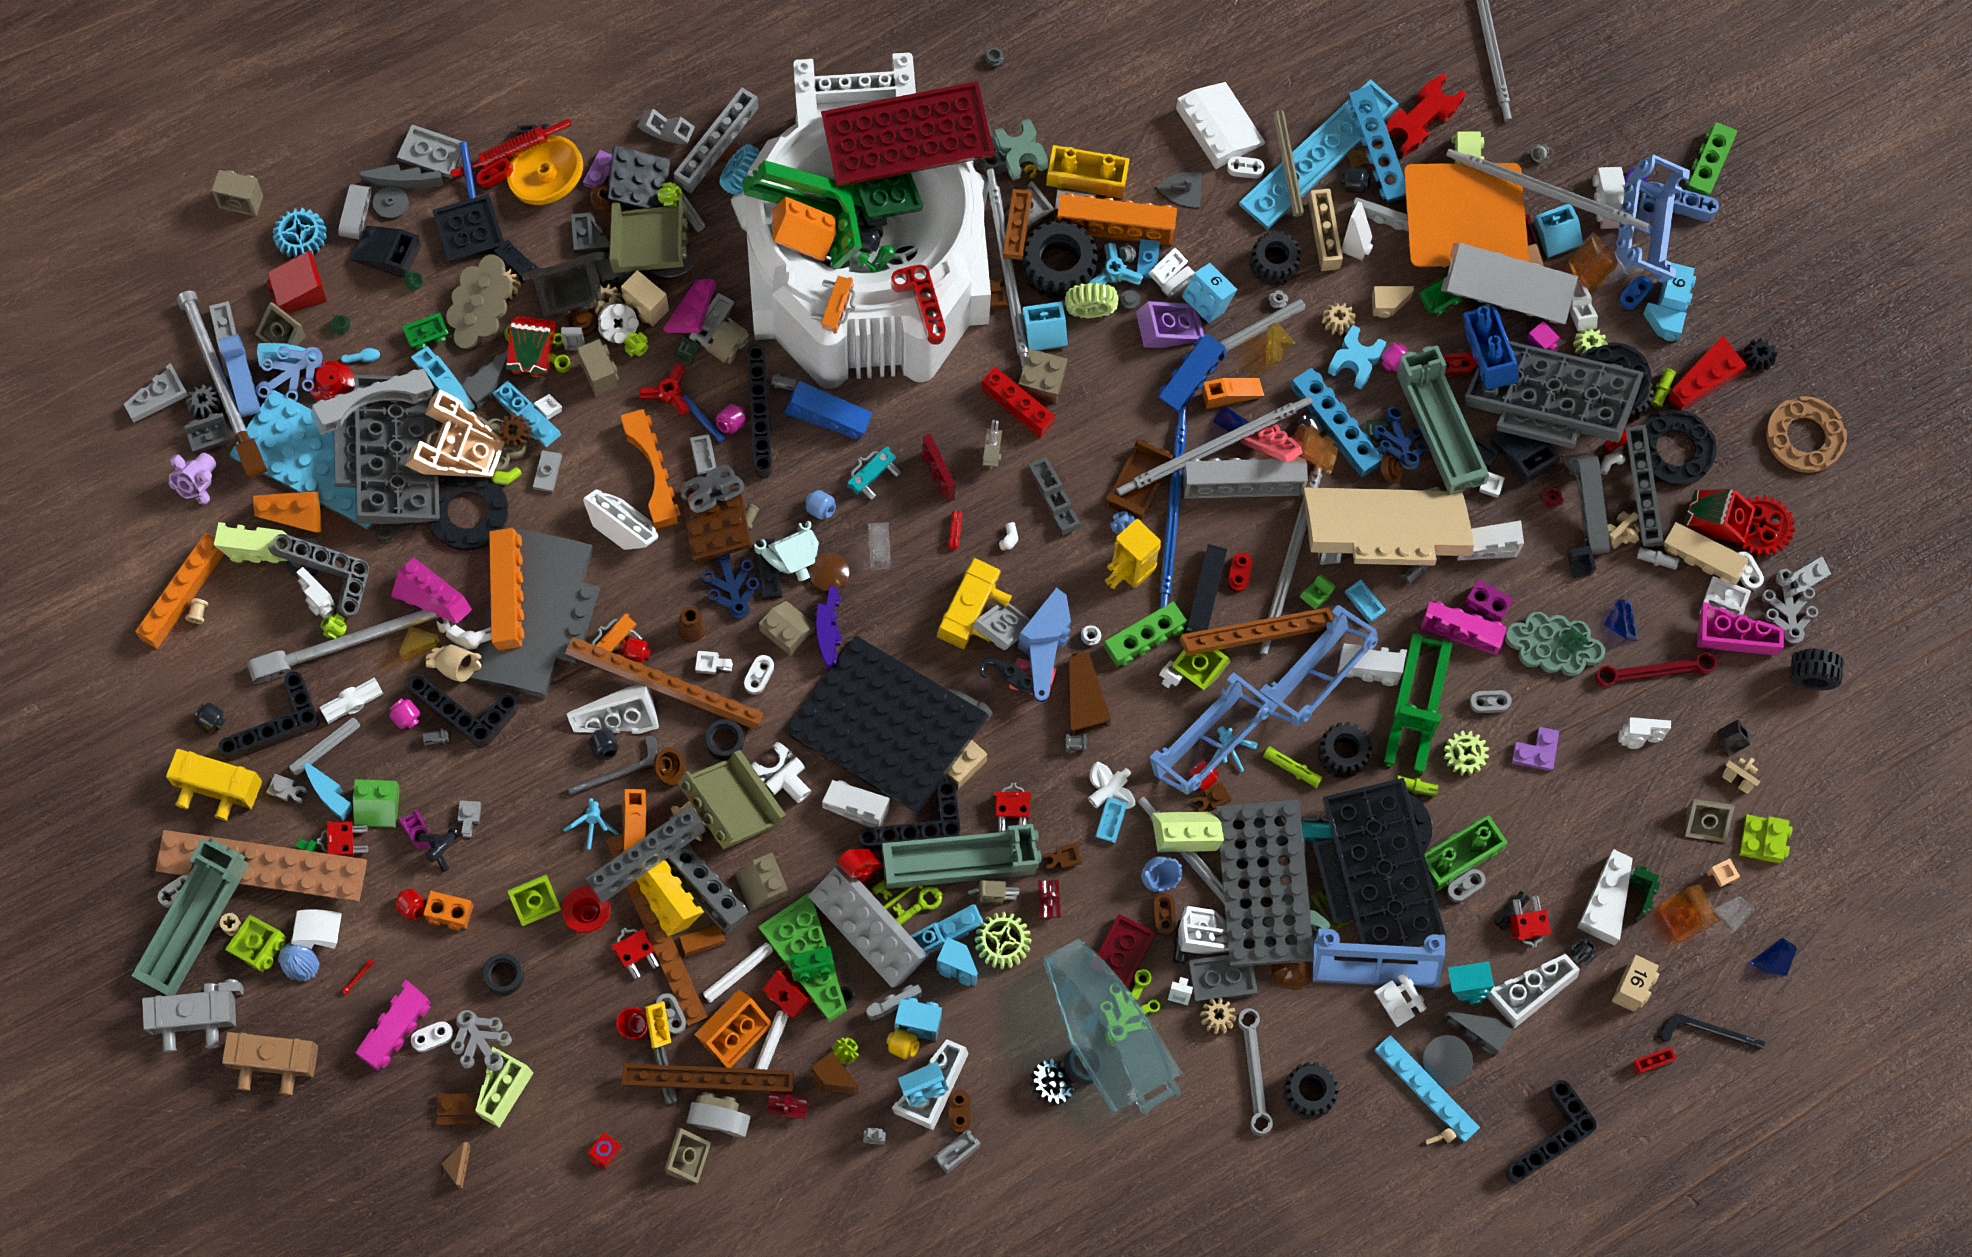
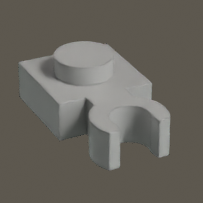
M275 774L267 794L284 801H288L290 796L295 802L302 803L303 800L297 797V794L299 792L307 793V790L303 786L294 787V780Z
M228 979L225 980V983L204 984V992L230 990L235 996H243L244 987L238 980Z
M867 1128V1131H864L863 1141L869 1144L885 1145L886 1132L878 1128Z

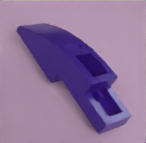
M833 586L829 588L827 604H818L816 623L819 650L828 671L833 665H836L838 660V653H835L836 645L840 646L842 634H839V627L836 626L838 614L835 613L836 606H840L841 595L838 594V587Z

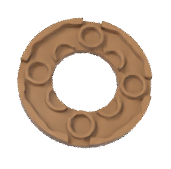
M1801 396L1784 401L1774 410L1767 423L1766 438L1771 452L1783 465L1795 471L1814 473L1829 468L1839 459L1846 446L1847 431L1841 421L1842 417L1831 405L1814 397ZM1798 418H1809L1816 421L1824 430V445L1819 450L1809 453L1798 451L1791 445L1787 436V429L1790 423Z

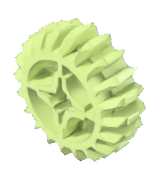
M1104 283L1081 284L1080 286L1070 288L1066 292L1065 306L1068 313L1074 317L1095 318L1104 315L1108 316L1109 313H1113L1117 309L1118 295L1114 287L1104 285Z
M1002 912V916L999 918L998 914L994 913V920L989 916L986 917L987 924L984 923L980 926L982 929L976 930V934L979 936L975 937V942L980 943L976 945V950H982L979 953V957L987 956L985 963L988 964L992 960V967L994 968L997 963H1001V969H1004L1005 963L1008 964L1009 968H1012V961L1017 965L1020 964L1019 957L1025 959L1026 954L1024 952L1030 951V947L1027 945L1031 944V939L1026 938L1030 936V931H1024L1027 928L1026 923L1019 925L1021 922L1020 917L1015 921L1013 920L1014 914H1010L1009 918H1005L1006 913ZM997 926H1004L1000 932H989ZM1011 928L1019 935L1020 943L1010 936ZM1006 933V941L1000 948V940ZM986 938L996 945L995 953L988 948ZM1006 949H1017L1009 955H1002Z

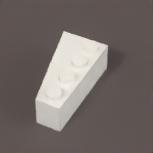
M1613 849L1608 856L1577 928L1615 946L1620 940L1633 858Z
M1564 954L1542 964L1539 968L1523 973V975L1515 979L1505 981L1502 985L1494 986L1487 999L1516 1028L1578 978L1580 969Z
M946 1040L930 1059L928 1065L938 1062L949 1088L948 1091H945V1095L939 1098L931 1097L926 1099L924 1104L916 1107L914 1105L909 1106L903 1095L892 1107L894 1113L934 1130L968 1056L966 1047Z

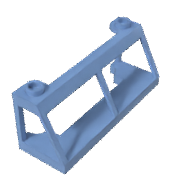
M1337 605L1332 611V614L1335 615L1332 623L1328 622L1326 624L1327 630L1278 684L1273 682L1271 684L1272 687L1265 684L1259 691L1271 701L1272 710L1270 715L1299 727L1303 722H1307L1312 712L1369 649H1373L1378 642L1376 629L1340 605ZM1346 617L1368 631V635L1349 628ZM1346 632L1365 639L1362 648L1334 678L1312 670ZM1307 674L1330 681L1310 705L1304 706L1298 713L1283 703L1284 699ZM1279 706L1288 713H1290L1292 718L1275 712L1274 710Z
M1234 672L1227 678V681L1230 683L1227 689L1223 688L1221 690V696L1169 749L1164 747L1162 749L1163 753L1156 750L1150 756L1153 774L1158 779L1187 795L1192 790H1197L1201 785V781L1262 719H1267L1271 714V701ZM1241 685L1258 697L1262 704L1243 695ZM1239 699H1243L1260 708L1256 716L1226 746L1204 736ZM1199 739L1221 749L1219 754L1188 782L1171 769ZM1166 772L1179 781L1181 785L1164 777Z
M1318 929L1313 939L1314 961L1312 963V982L1385 985L1393 980L1395 985L1399 986L1402 983L1398 976L1405 972L1408 979H1412L1414 987L1438 988L1445 959V935L1428 936L1424 941V947L1340 943V938L1336 931L1332 929ZM1334 956L1378 958V961H1339L1334 960ZM1382 960H1417V965L1382 963Z

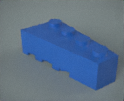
M1207 333L1197 339L1194 344L1195 349L1192 353L1188 352L1182 360L1184 362L1180 369L1176 368L1173 371L1169 384H1164L1159 391L1160 401L1178 414L1181 407H1186L1195 396L1196 392L1194 389L1201 388L1203 383L1206 382L1207 373H1213L1218 367L1219 359L1224 360L1227 356L1226 347Z
M801 381L798 382L791 392L783 414L845 434L852 439L862 438L872 416V412Z

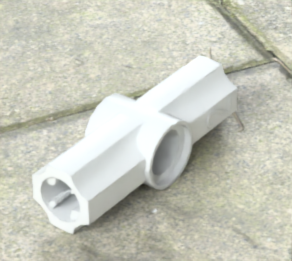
M372 678L356 688L350 687L339 694V697L319 708L329 724L346 714H354L360 711L366 703L383 695V692L376 679Z

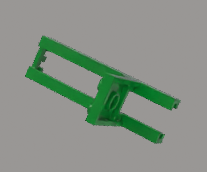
M766 160L758 166V170L752 171L753 176L748 175L742 181L744 195L775 204L788 197L835 216L836 235L829 249L832 267L840 268L862 248L857 224L861 221V217L856 216L858 208L854 207V205L861 206L854 185L837 187L834 179ZM763 179L838 200V202L761 182L760 180Z
M1412 634L1383 759V767L1390 768L1391 765H1394L1401 731L1405 727L1422 732L1414 774L1423 775L1430 743L1441 721L1442 714H1437L1452 643L1440 642L1424 638L1422 635ZM1422 643L1427 644V647H1438L1437 650L1440 652L1428 708L1425 710L1417 709L1415 705L1408 704Z

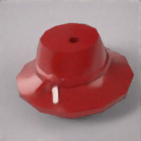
M338 361L323 362L321 367L315 368L313 378L315 385L309 392L317 401H326L339 394L351 393L353 390L354 374L347 365ZM307 381L308 387H311L312 383Z
M581 886L572 890L563 900L562 916L566 925L576 933H590L600 929L609 919L611 905L608 900L601 903L590 887Z

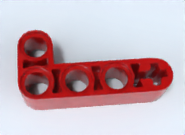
M918 264L895 270L892 273L890 282L892 290L897 293L913 290L928 342L933 345L941 344L945 338L946 327L928 268L925 265ZM921 273L925 278L917 279L914 275ZM902 278L905 280V283L897 284L895 279ZM927 292L930 294V297L922 298L920 293ZM933 311L936 316L928 317L925 313ZM933 325H935L936 332L940 333L939 336H936V334L933 333Z
M849 849L837 860V863L851 878H857L863 885L883 866V863L869 849Z

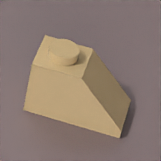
M1374 286L1372 293L1373 316H1379L1380 318L1393 316L1411 299L1414 286Z

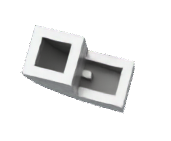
M654 109L644 111L637 126L653 137L677 144L688 143L695 128L681 116L666 119Z
M692 1102L687 1124L699 1129L720 1130L731 1136L746 1137L750 1116L719 1106Z

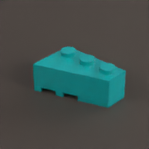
M1483 962L1448 967L1451 988L1455 996L1463 1004L1470 1003V1006L1482 1004V1001L1486 999L1494 987L1490 963Z

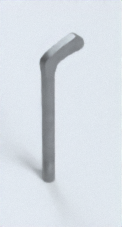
M653 736L646 737L648 756L644 760L568 787L570 795L644 768L652 767L655 755L657 754L656 738Z

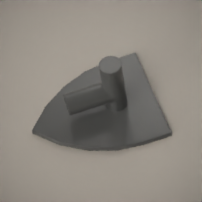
M1182 172L1172 175L1163 180L1156 188L1165 198L1175 204L1190 208H1200L1202 172Z

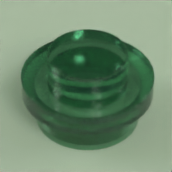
M415 271L407 272L404 275L405 286L411 291L418 290L423 283L421 274Z
M336 315L331 320L330 326L334 333L345 334L349 331L351 323L346 316Z

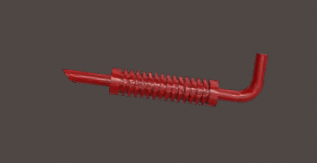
M566 119L544 130L541 126H538L535 130L532 129L531 132H525L524 135L521 134L517 138L514 137L510 141L503 142V145L499 144L496 145V148L492 147L489 151L485 150V152L483 151L478 154V160L470 163L471 170L481 166L485 168L501 158L509 160L512 156L515 157L519 153L526 152V149L529 151L530 148L533 149V146H540L548 142L547 136L570 127L572 122L570 119ZM463 166L452 169L450 171L451 176L459 177L464 175Z

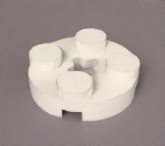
M609 304L601 310L598 316V330L602 337L610 342L623 343L630 333L636 332L639 325L635 312L624 304ZM615 318L622 320L621 327L614 328Z

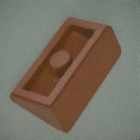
M718 925L680 936L686 957L726 944L722 930Z

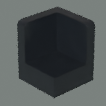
M1586 546L1570 550L1567 558L1573 578L1593 575L1596 570V564L1591 547Z
M1738 719L1717 731L1718 743L1728 755H1733L1751 745L1749 731Z

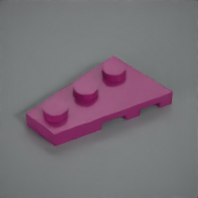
M713 279L695 280L663 329L666 333L701 332L716 286Z

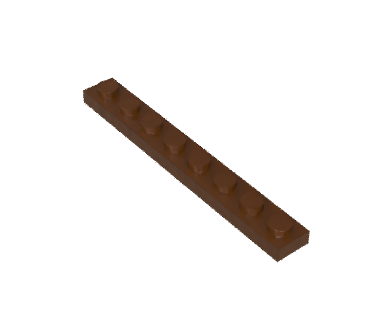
M623 1063L622 1086L793 1093L794 1070Z

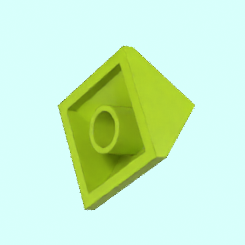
M547 874L508 890L522 926L561 910Z

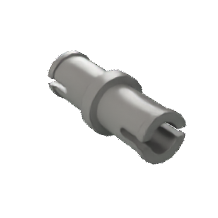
M1641 546L1637 555V559L1654 563V566L1658 567V565L1674 570H1676L1679 558L1662 554V551L1659 550L1656 552Z

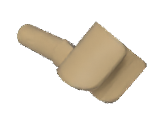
M1448 1128L1441 1134L1425 1141L1429 1145L1444 1138L1449 1143L1456 1138V1134L1452 1129Z

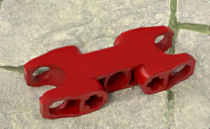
M1444 73L1421 88L1416 95V99L1420 103L1410 113L1407 114L1400 109L1387 123L1386 128L1389 136H1400L1405 141L1398 154L1401 158L1416 151L1425 143L1430 136V133L1425 129L1437 117L1443 122H1447L1466 98L1467 93L1464 90H1460L1453 96L1445 95L1441 91L1447 79Z

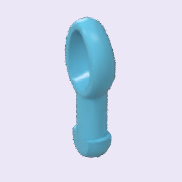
M366 348L357 354L343 355L341 362L345 365L357 361L372 363L380 357V352L373 348Z

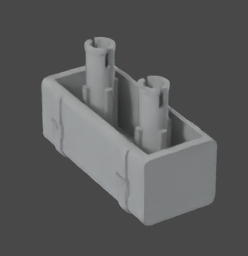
M212 990L210 992L170 996L159 995L142 999L144 1030L149 1034L162 1033L163 1052L177 1051L175 1032L205 1029L206 1048L220 1047L218 1028L236 1026L235 995L230 990Z

